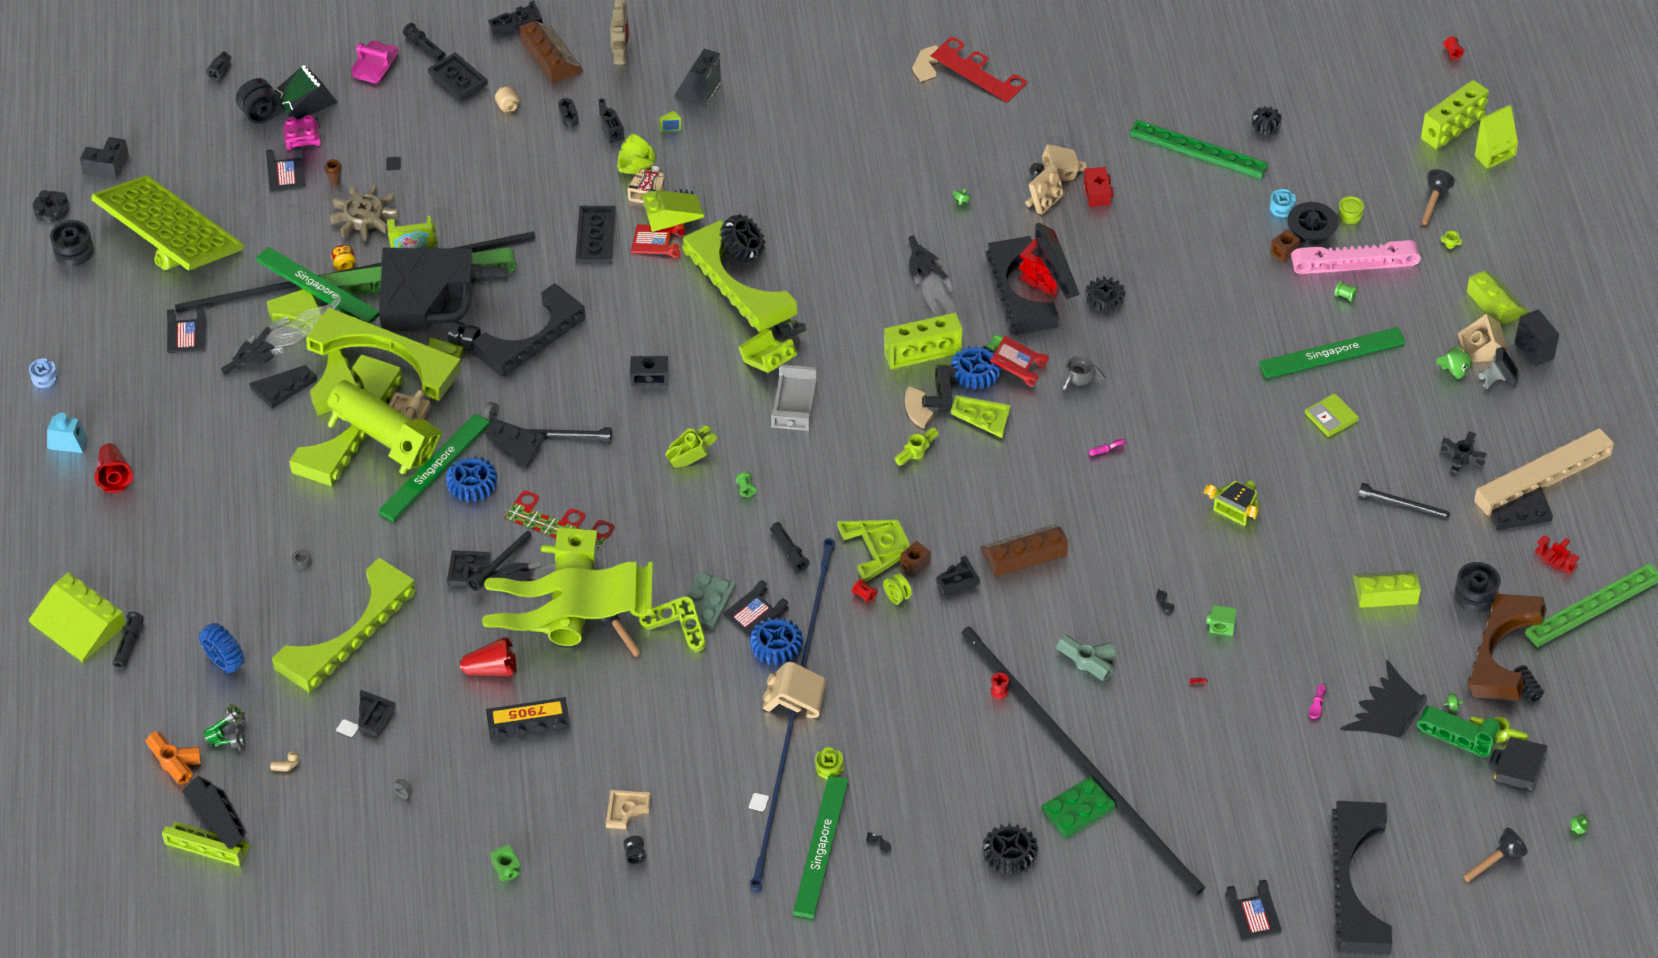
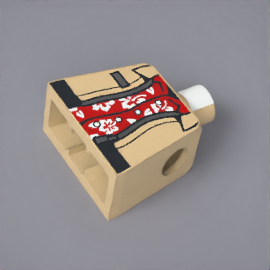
M652 166L650 170L640 169L627 188L628 200L643 203V194L650 191H664L665 176L661 173V169L657 166Z

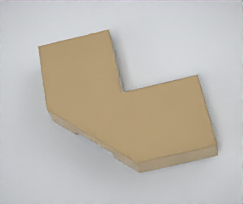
M937 45L920 50L913 65V72L920 82L936 77V71L931 64L939 61L930 55L938 49Z

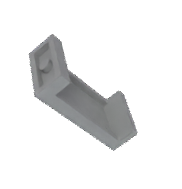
M779 366V379L774 409L771 412V428L809 431L817 383L816 367Z

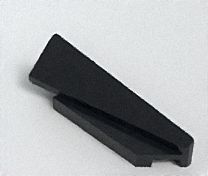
M1036 223V252L1066 299L1080 295L1055 231L1041 223Z
M198 775L182 790V793L228 849H233L243 839L247 831L223 789Z

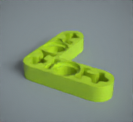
M681 597L652 608L650 615L639 617V622L647 630L680 620L687 644L691 650L700 652L706 647V638L696 606L689 597ZM684 603H687L689 605V615H687L686 611L683 609ZM668 608L671 609L672 615L669 618H664L662 616L663 611ZM657 612H658L659 618L661 619V620H659V621H658L657 618H655V617H657V615H656ZM648 616H650L651 618H653V619H651V623H650V624H648L647 622H644V621L647 620V617H648ZM692 619L695 620L696 626L693 629H688L686 627L687 622ZM696 633L697 638L701 640L698 646L692 644L695 642L692 634Z

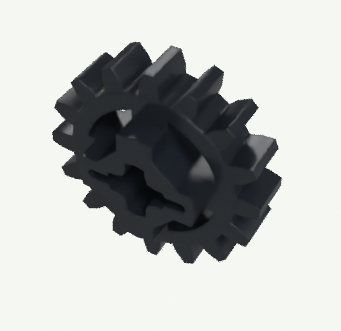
M1103 276V280L1097 277L1096 282L1091 280L1090 285L1086 286L1085 298H1087V304L1091 303L1092 308L1098 307V311L1102 308L1105 312L1108 311V308L1114 311L1115 306L1120 308L1121 303H1124L1126 291L1124 290V285H1119V280L1113 281V277L1109 280H1106L1105 276Z

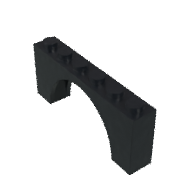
M1031 236L988 243V251H985L986 261H990L991 275L995 276V287L1000 290V301L1004 302V313L1009 316V328H1013L1015 335L1058 328L1059 315L1054 302L1042 303L1027 300L1016 294L1007 282L1010 274L1024 260L1020 257V254L1032 242Z
M554 283L541 292L542 305L551 315L548 324L543 330L532 337L522 340L499 339L485 332L472 341L473 354L501 377L512 373L521 364L527 362L532 356L541 352L550 343L555 342L564 333L569 332L571 328L581 323L586 318L585 306Z

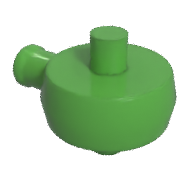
M963 188L962 191H953L954 198L959 200V205H962L963 202H970L971 195L966 193L967 189Z
M1451 693L1448 695V701L1444 702V707L1449 706L1450 712L1455 713L1459 711L1458 705H1462L1463 702L1462 700H1457L1455 693Z
M1585 814L1576 815L1570 821L1571 830L1578 834H1584L1589 829L1588 819Z

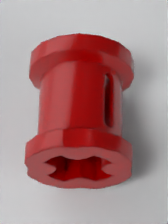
M1448 37L1443 42V46L1449 51L1451 59H1458L1464 54V49L1458 44L1457 37Z
M859 579L854 584L852 593L862 597L868 604L876 598L878 590L867 585L865 580Z
M1004 673L994 674L991 678V694L994 698L1002 699L1008 695L1007 686L1009 678Z

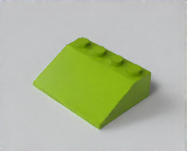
M69 572L54 583L28 620L30 624L81 662L87 660L126 625L123 611Z

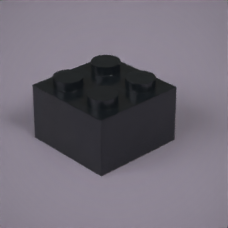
M1537 309L1520 316L1515 344L1518 348H1521L1528 360L1535 366H1538L1555 358L1560 334L1541 311Z

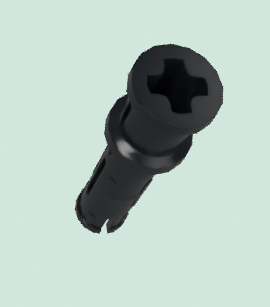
M409 23L404 27L403 35L409 37L415 45H420L438 62L446 57L445 52L431 42L423 31H419L414 23Z
M780 522L772 524L770 530L785 550V556L787 560L792 562L793 569L796 572L804 571L808 568L810 562L808 558L803 556L802 549L793 543Z
M132 611L128 612L126 616V625L121 630L123 634L112 662L116 668L123 669L125 667L132 643L139 635L138 629L144 621V617L140 613Z

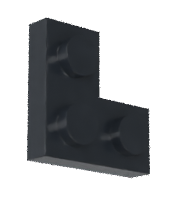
M452 550L447 585L467 587L469 571L482 572L489 566L491 552Z

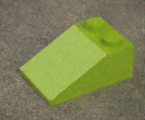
M657 190L642 195L652 232L704 218L698 196L695 194Z

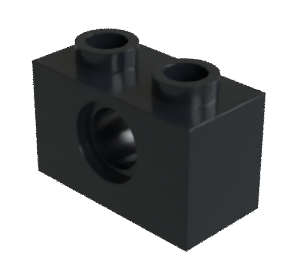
M631 356V385H668V356Z

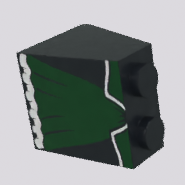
M703 49L675 93V97L707 106L721 84L720 53Z
M305 64L274 90L281 99V107L285 106L284 112L289 117L293 116L296 119L312 115L338 102L321 80Z

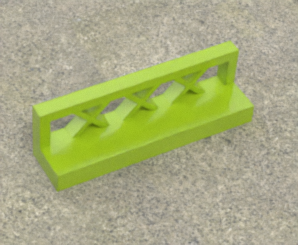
M174 821L172 827L165 826L162 831L164 843L238 866L241 865L250 848V843L240 841L233 849H228L216 833Z

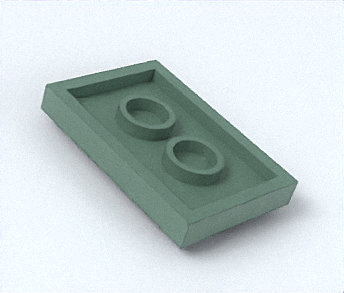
M699 571L686 597H689L694 602L702 628L714 631L736 587V582ZM684 603L683 609L686 611L687 615H689V605L687 603ZM693 619L687 622L696 626V621Z

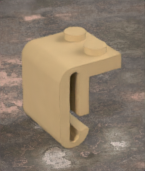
M793 662L785 663L774 674L771 673L766 682L768 687L763 695L764 704L762 709L770 712L778 704H781L797 713L801 711L802 707L806 708V717L808 718L819 716L827 683L824 677Z

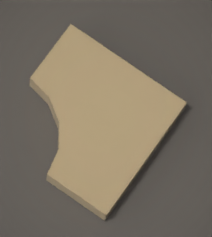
M610 790L606 828L627 829L629 822L634 817L649 813L651 792Z

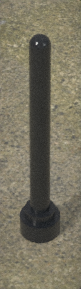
M603 427L599 431L528 429L543 434L544 437L599 438L603 442L611 443L612 441L611 427Z
M1363 482L1361 484L1358 494L1359 498L1373 497L1439 517H1450L1449 511L1373 490L1370 484Z
M530 531L524 532L480 574H473L467 580L468 586L473 591H479L484 586L485 579L532 536V533Z

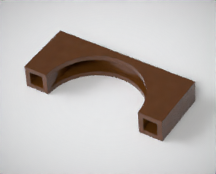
M1497 594L1495 602L1493 601L1491 604V615L1487 617L1486 631L1482 633V644L1477 650V661L1473 663L1472 677L1468 679V688L1471 689L1473 697L1520 701L1524 689L1521 672H1514L1501 667L1493 660L1492 655L1498 642L1511 631L1529 625H1543L1547 611L1544 597Z

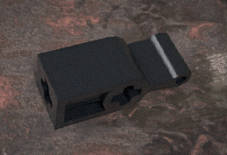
M599 99L601 127L609 143L624 140V126L616 111L612 108H607L605 99Z

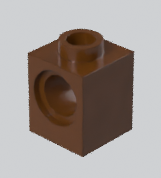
M1285 230L1271 241L1270 253L1282 262H1285L1291 257V253L1299 248L1300 239L1295 234Z
M915 541L900 554V566L904 571L911 573L913 576H916L931 563V551L918 541Z

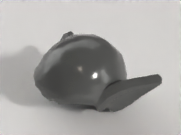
M1073 356L1066 362L1062 389L1066 390L1070 382L1076 386H1084L1092 382L1095 375L1103 380L1106 379V376L1092 361L1081 356Z

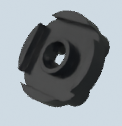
M43 190L33 202L34 214L37 215L39 220L44 222L57 221V218L61 216L64 218L70 210L67 195L63 192Z

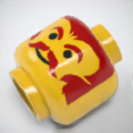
M339 245L332 250L331 259L336 270L351 269L356 265V257L352 247Z

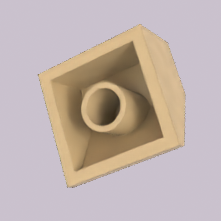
M1485 314L1457 333L1461 348L1468 352L1472 362L1493 361L1496 348L1504 347L1506 352L1508 351L1500 322L1488 314Z

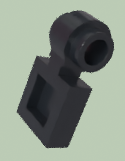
M787 319L774 326L777 333L791 337L807 331L806 324L800 323L797 320L791 321Z

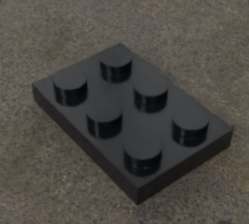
M456 52L428 68V74L460 101L488 85V79Z

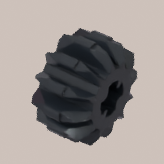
M1264 105L1263 109L1258 107L1253 112L1251 124L1256 132L1260 131L1261 135L1263 133L1269 135L1270 132L1276 133L1280 129L1282 117L1278 109L1273 110L1272 106L1267 108Z

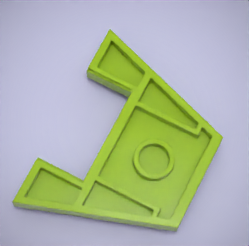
M899 520L837 521V527L843 540L862 535L873 557V561L857 565V570L861 578L865 580V583L899 562L900 554L910 546Z

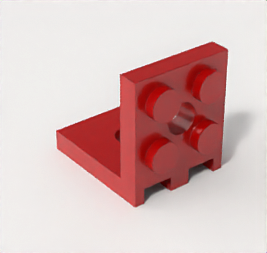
M1035 237L1020 254V257L1024 260L1019 264V270L1023 271L1019 276V280L1056 298L1060 294V288L1036 252L1037 239Z

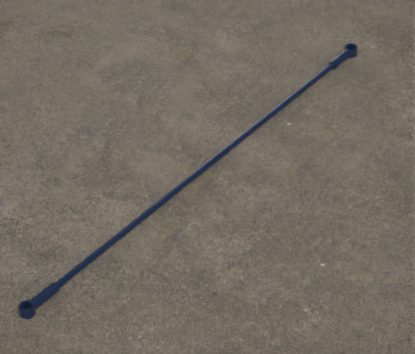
M827 538L823 542L822 570L801 666L804 668L807 663L826 570L829 567L831 553L835 550V541L832 538ZM793 710L790 713L760 857L757 859L754 878L750 880V889L753 892H760L763 888L762 875L766 861L765 854L796 714Z

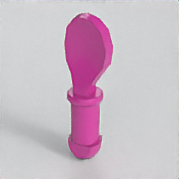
M1117 439L1109 446L1105 443L1102 446L1090 449L1088 453L1090 456L1108 453L1113 447L1126 444V440Z
M1320 684L1316 689L1317 692L1313 698L1314 703L1309 709L1310 718H1319L1322 714L1320 704L1323 703L1324 693L1326 692V687L1323 684Z

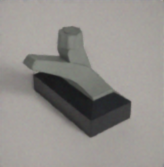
M1504 347L1496 348L1491 367L1479 372L1480 380H1485L1483 384L1485 389H1489L1497 379L1506 380L1512 386L1518 384V369Z

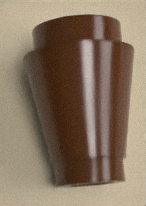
M336 159L328 160L324 170L331 185H339L341 183L342 165Z

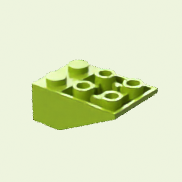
M1511 105L1483 116L1480 121L1474 156L1487 169L1516 156L1518 139Z

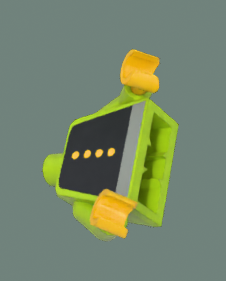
M1248 480L1244 485L1233 481L1230 485L1216 488L1211 484L1206 485L1203 494L1210 495V499L1215 498L1214 511L1246 526L1250 517L1256 519L1261 513L1260 501L1257 499L1258 492L1255 490L1256 484L1253 481Z

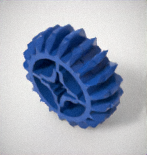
M968 345L967 349L961 348L960 352L956 351L950 364L954 366L953 368H957L955 382L960 383L961 387L966 385L967 390L970 387L974 388V390L977 388L983 390L984 386L990 388L991 383L995 384L996 379H999L1001 371L1000 366L990 361L995 352H992L991 348L986 350L984 346L978 348L977 345L973 348Z
M467 455L466 459L460 458L459 462L454 461L453 466H449L446 474V486H448L450 494H453L454 498L459 497L460 501L464 499L468 503L470 500L477 502V499L484 501L485 496L490 497L491 492H495L498 476L494 465L489 460L485 461L483 457L477 459L476 455L473 458H469Z
M777 616L775 620H771L768 617L767 622L761 620L760 625H755L754 630L751 632V651L756 658H760L761 663L767 661L768 665L775 663L778 666L779 663L792 662L794 660L793 657L798 658L799 652L803 649L804 641L801 630H799L797 624L793 625L792 620L786 622L785 617L782 620H779Z
M213 622L204 627L199 633V640L203 650L220 670L223 669L224 672L231 674L245 663V656L241 646L224 626Z

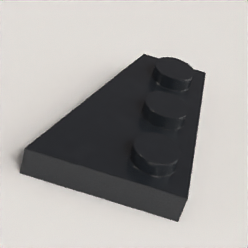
M535 1L529 2V6L524 8L522 6L515 8L516 11L511 14L504 13L488 20L492 35L520 30L519 26L532 21L543 23Z
M306 365L251 382L249 386L273 409L317 381V375Z
M494 418L485 433L489 440L502 450H505L513 459L519 461L527 470L544 440L543 434Z

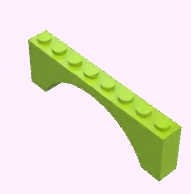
M721 220L683 237L684 253L692 258L694 264L702 269L703 274L708 275L713 285L719 287L721 293L729 298L731 304L736 306L743 317L745 316L749 320L750 325L759 332L798 315L797 302L787 291L771 292L753 289L737 282L725 271L721 264L723 254L726 251V248H723L724 243L721 242L722 237L719 235L721 233L720 228L723 225Z
M304 289L266 301L269 315L275 326L290 327L309 334L324 314L322 307L317 306L316 296ZM342 349L327 354L328 363L326 370L319 382L310 390L311 401L318 415L333 410L328 406V399L332 390L340 381L347 380L361 389L359 382H355L356 378L353 370L348 368L349 363L346 356H342Z
M329 307L306 336L307 349L323 356L338 349L357 346L375 347L392 352L406 360L416 370L422 382L424 395L440 401L461 372L460 359L453 355L441 352L438 349L431 348Z
M362 354L352 367L356 378L355 381L359 382L361 388L385 403H388L393 398L396 389L402 385L404 380L401 367ZM351 425L343 433L329 441L313 446L298 447L289 460L291 473L333 486L335 481L339 480L341 472L349 465L351 457L358 451L359 445L367 438L368 434Z
M378 558L366 569L368 583L371 587V596L364 614L357 623L342 635L324 643L311 646L285 645L272 657L274 670L310 693L314 688L320 686L322 681L328 675H331L337 666L345 662L349 655L355 649H358L368 637L372 636L378 627L386 623L394 612L398 611L408 599L414 596L416 592L414 579L381 558Z

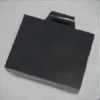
M1509 737L1505 750H1493L1488 763L1491 768L1496 769L1494 775L1496 782L1535 790L1539 773L1546 760L1547 745Z

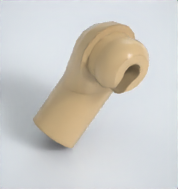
M289 752L288 758L285 761H271V771H290L299 764V754L297 752Z

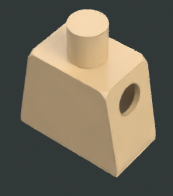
M1047 144L1042 155L1044 168L1046 169L1050 164L1056 165L1061 181L1074 180L1077 172H1084V168H1086V162L1077 160L1076 153L1072 149Z

